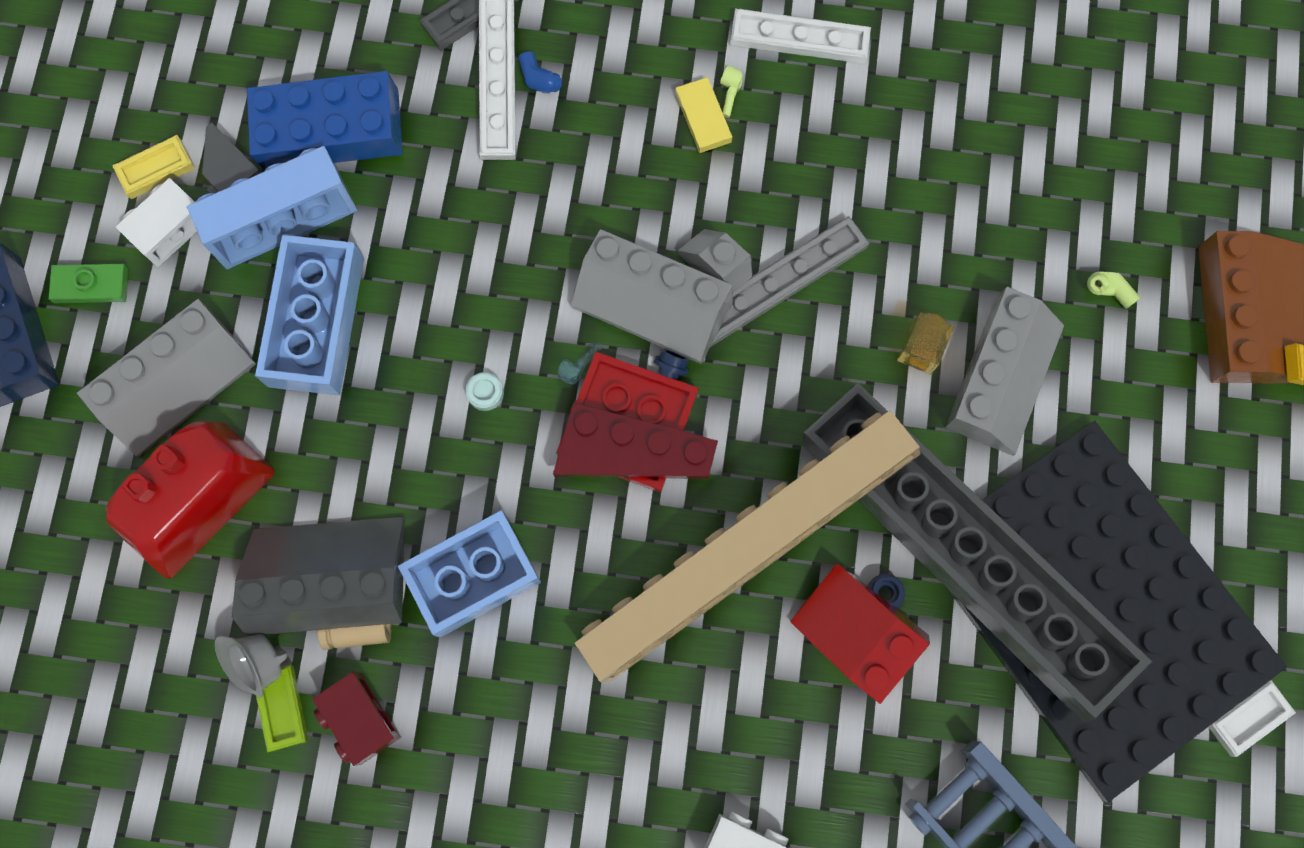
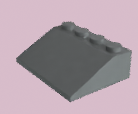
M404 517L253 529L235 580L232 607L233 620L245 636L402 623L403 576L398 565L404 563Z

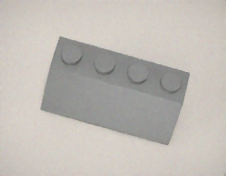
M600 229L583 259L571 306L578 311L702 364L733 303V287L727 282Z
M1006 287L995 299L945 428L1009 455H1016L1064 328L1063 323L1041 300L1010 287Z
M197 299L77 392V394L95 417L135 456L140 457L255 366L256 363L216 315Z

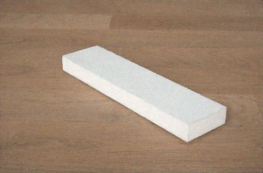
M735 8L730 45L865 64L868 56L871 27Z

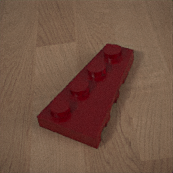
M573 403L553 476L708 479L718 440Z

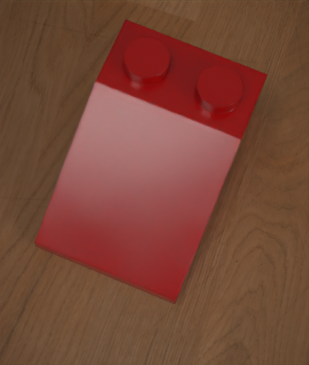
M838 562L790 620L849 680L879 704L884 701L930 645L929 634Z

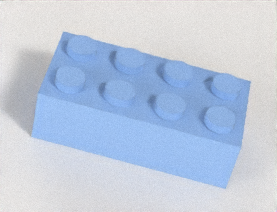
M325 146L307 149L297 158L285 163L273 164L263 173L251 178L239 179L231 187L215 194H205L199 197L195 203L186 206L203 245L226 269H230L279 247L282 235L301 237L358 211L342 176Z
M282 235L255 377L267 387L340 396L364 257L355 243Z

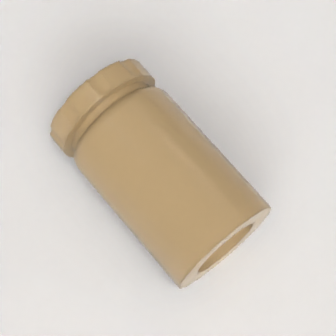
M391 624L317 630V635L323 650L332 649L333 647L345 648L390 643Z

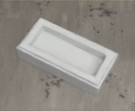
M1270 680L1210 725L1209 729L1230 757H1237L1296 712L1272 680Z

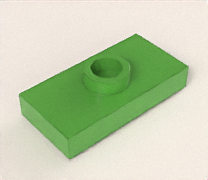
M125 264L51 265L48 299L53 303L126 302L129 268Z

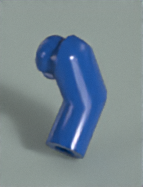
M524 52L519 55L518 60L528 88L548 94L560 90L562 79L559 74L539 68L533 52Z

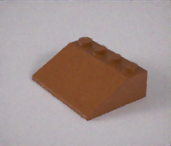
M1216 231L1198 246L1211 383L1295 384L1287 382L1285 346L1295 343L1304 345V244L1254 231Z

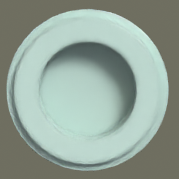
M478 373L466 385V396L470 404L478 410H492L503 399L504 390L502 384L491 373Z

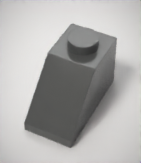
M211 122L206 127L202 175L211 184L206 190L209 193L215 194L231 187L239 179L251 178L260 174V171Z

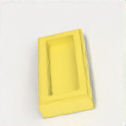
M708 77L675 88L676 97L699 153L732 143L733 137Z
M178 135L113 165L116 175L130 199L152 190L169 178L173 180L196 169Z

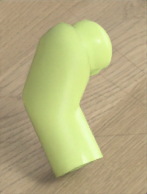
M1095 272L1088 278L1087 286L1093 294L1115 296L1125 309L1141 298L1119 273Z

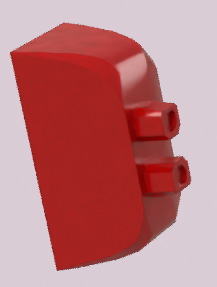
M212 421L194 422L176 432L163 445L161 444L148 460L122 482V485L117 489L106 506V522L112 530L159 574L165 578L172 579L273 477L274 469L226 423Z

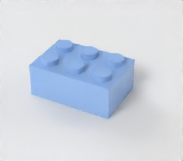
M502 510L398 565L432 635L439 638L541 583Z

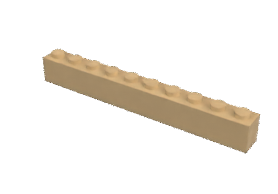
M888 411L883 416L880 412L872 415L861 425L863 430L852 439L849 436H845L838 440L830 448L832 453L820 462L814 459L799 470L800 477L791 484L787 485L786 482H783L773 488L767 494L768 501L758 508L755 505L746 508L736 517L738 523L725 531L724 528H721L712 533L705 540L707 545L696 554L690 551L674 562L676 568L664 577L662 574H658L643 585L645 590L635 599L627 597L617 603L612 608L614 614L602 622L598 619L586 626L581 631L583 637L576 641L575 645L600 682H611L918 457L920 455L919 445L892 411Z

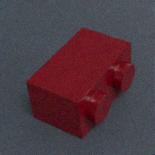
M351 672L312 699L317 707L313 711L317 721L325 730L331 729L337 739L334 747L345 763L351 762L353 766L362 765L401 738L361 673Z

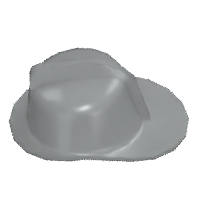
M254 634L237 639L223 635L218 636L215 640V652L218 661L227 677L239 689L261 698L263 690L281 676L280 664L288 655L279 646L272 645L263 634Z

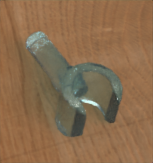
M595 343L576 363L565 358L558 368V378L568 384H576L587 363L593 359L595 351L599 353L602 347Z

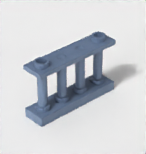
M970 741L961 750L962 754L968 759L965 762L966 768L928 805L923 807L919 801L910 799L905 804L912 812L908 818L914 826L925 836L930 832L943 848H967L1005 810L1010 812L1012 809L1023 820L1020 824L1022 829L1002 848H1027L1033 841L1038 843L1040 840L1047 848H1078L981 741ZM986 779L995 789L992 793L994 798L951 838L937 823L936 819L977 780L983 781Z

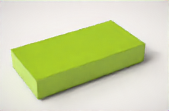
M294 666L281 667V676L278 680L263 690L261 698L256 696L267 752L309 742Z

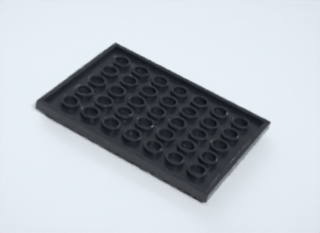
M1096 421L1084 427L982 499L985 504L1152 661L1095 719L1083 723L950 592L1103 802L1109 803L1287 668Z

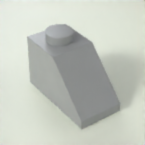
M704 229L678 250V255L693 269L731 284L733 293L752 278L751 255L726 232Z

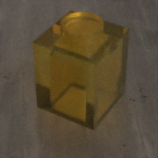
M920 312L911 326L897 361L931 375L939 366L955 326L948 324L946 319L940 315Z

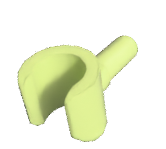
M730 65L726 67L720 80V84L729 88L722 112L725 118H730L734 98L743 83L742 72Z

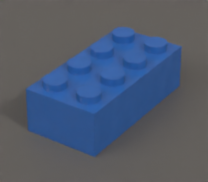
M388 71L247 88L250 156L264 171L273 164L285 163L299 157L307 149L325 146L334 163L403 155L399 92Z

